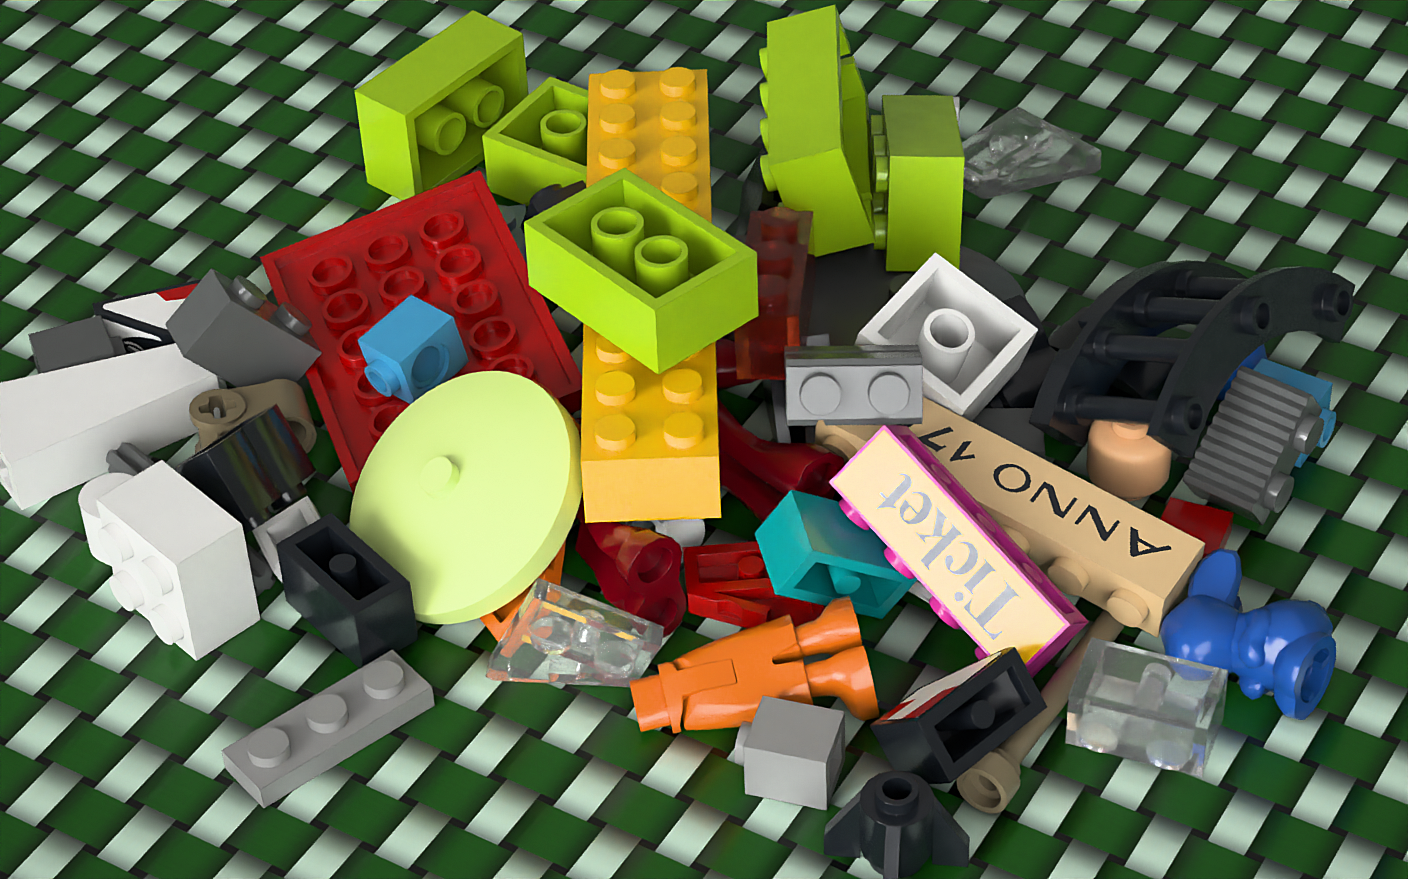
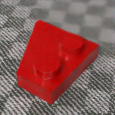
M757 541L683 547L688 613L748 629L789 614L796 627L814 621L825 609L824 605L776 595Z

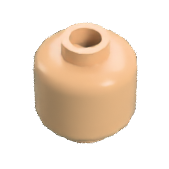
M1094 420L1090 425L1088 434L1086 468L1090 480L1095 486L1124 501H1135L1159 491L1168 481L1172 451L1146 435L1149 428L1148 425Z

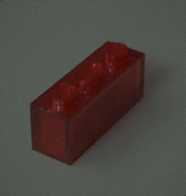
M773 207L765 211L750 212L745 245L757 252L759 316L734 330L737 379L785 380L784 346L807 345L816 278L813 211H794L787 207Z

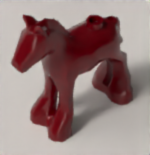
M725 337L716 341L717 392L737 385L753 383L760 379L763 365L757 346L744 344ZM718 398L720 488L736 497L762 522L767 519L790 490L833 500L837 490L829 482L845 466L843 457L826 446L814 443H773L760 439L745 429ZM576 418L575 420L581 425V418ZM582 492L580 505L575 517L579 524L575 550L594 571L605 599L620 609L626 626L636 638L653 643L670 635L681 623L687 607V599L679 582L682 558L680 544L672 537L656 531L624 525L620 522L585 523Z

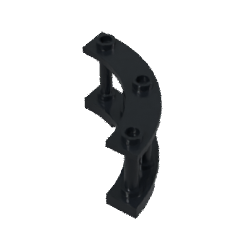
M1161 261L1138 268L1117 280L1101 293L1080 316L1077 322L1083 329L1076 337L1070 350H1058L1039 390L1029 423L1064 445L1081 447L1086 445L1090 425L1094 420L1148 425L1149 428L1146 435L1181 457L1193 458L1199 436L1214 402L1230 376L1244 359L1270 339L1289 332L1305 331L1317 335L1329 343H1340L1345 322L1349 319L1353 310L1355 284L1341 275L1325 269L1304 266L1273 268L1256 274L1251 278H1247L1232 268L1203 261ZM1192 324L1197 326L1189 339L1157 337L1162 332L1179 325ZM1128 361L1174 364L1158 400L1106 394Z

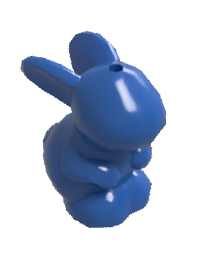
M1222 548L1213 550L1198 562L1189 577L1187 598L1177 604L1163 620L1160 635L1165 649L1167 666L1171 673L1186 685H1208L1222 680L1234 672L1239 676V685L1242 693L1248 698L1254 700L1271 691L1274 693L1277 706L1285 716L1305 720L1321 700L1330 682L1336 661V641L1332 638L1333 625L1325 608L1311 600L1285 599L1242 613V602L1240 597L1237 596L1242 580L1240 557L1235 550Z

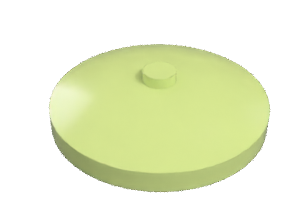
M480 371L465 374L444 382L414 401L392 422L376 443L362 469L352 500L349 529L410 582L415 620L431 624H455L480 618L509 603L543 573L566 540L580 505L583 487L579 431L566 408L551 394L521 375L503 371Z

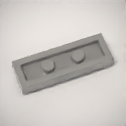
M391 650L221 750L225 769L263 808H266L435 706L432 686L394 650Z

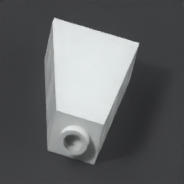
M176 343L1 382L0 482L19 508L24 510L107 473L110 464L106 462V456L110 450H117L122 443H131L147 455L197 433L198 427L194 426L190 420V403L203 392L212 389H227L226 382L221 377L184 358ZM216 407L213 410L214 418H220V410Z

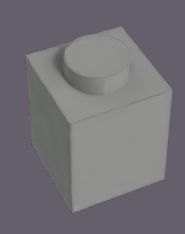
M762 696L753 722H742L735 744V762L744 764L745 794L827 811L845 761V711Z

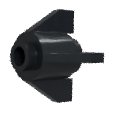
M892 770L879 773L869 779L863 788L825 825L824 855L860 858L862 851L864 858L869 861L876 872L883 875V879H900L919 871L931 854L932 864L968 867L970 837L937 800L930 785L923 778L908 771Z

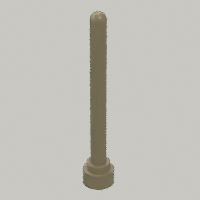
M1103 610L1040 691L1047 708L956 779L960 794L971 806L985 813H999L1005 809L1020 788L1021 762L1126 626L1114 619L1108 611Z

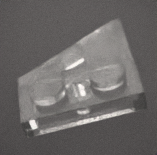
M1018 106L962 142L965 157L963 188L982 199L1093 174L1101 168V150Z
M538 578L490 655L485 677L494 681L630 687L629 681L639 679L661 648L664 627Z

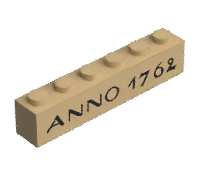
M923 397L922 424H897L907 426L1060 591L1068 595H1078L1108 611L1121 624L1128 627H1138L1157 638L1160 635L1165 616L1177 604L1187 598L1189 577L1203 557L1205 547L1203 541ZM818 420L815 426V444L826 446L843 457L846 465L883 425L826 426L823 420Z

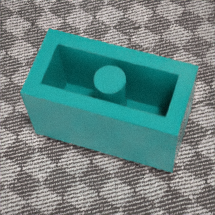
M790 490L754 533L776 595L827 606L833 599L849 596L855 613L883 619L918 580L916 577L908 579L899 573L884 555L883 551L888 546L871 528L864 530L852 522L842 511L838 501Z

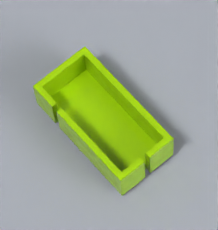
M836 5L767 22V47L759 49L760 62L767 81L759 85L762 104L767 115L766 118L760 119V130L768 153L760 156L761 171L768 191L778 190L782 202L778 204V210L784 234L787 238L796 237L804 259L876 242L874 207L871 202L873 201L868 95L854 56L840 59V56L850 54L851 51Z

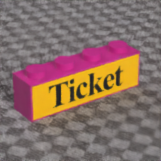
M883 425L830 480L829 483L843 497L839 501V506L846 516L864 530L871 528L888 546L883 552L889 563L906 578L914 579L916 577L933 595L929 599V604L933 611L952 628L959 629L962 627L977 643L978 647L974 652L978 660L1004 648L1016 647L1033 678L1089 622L907 426Z

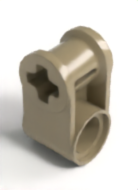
M274 379L261 384L232 389H212L199 394L192 400L189 406L190 420L194 426L198 427L199 441L195 445V453L241 422L275 404L280 408L305 452H310L316 443L317 433L303 388L296 382L288 379ZM216 407L220 410V418H214L213 410Z

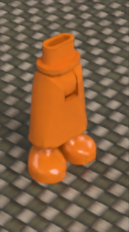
M849 596L833 599L814 621L795 627L789 614L700 646L676 658L672 663L658 664L659 674L629 681L641 732L671 725L673 734L682 732L680 726L681 717L686 730L740 727L743 721L753 722L762 696L814 705L813 697L834 696L840 698L849 712L859 720L866 721L879 717V708L865 648L862 646L857 617ZM821 653L829 654L832 656L828 659L813 662L810 664L805 665L804 663V657L814 656Z

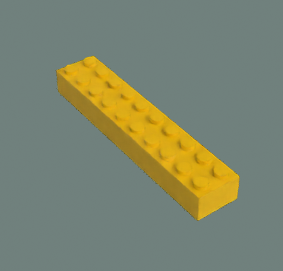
M673 67L664 71L630 72L623 69H615L605 73L589 74L586 188L626 168L712 223L707 69L690 70L684 67ZM583 323L580 461L585 523L721 518L716 341L658 375Z

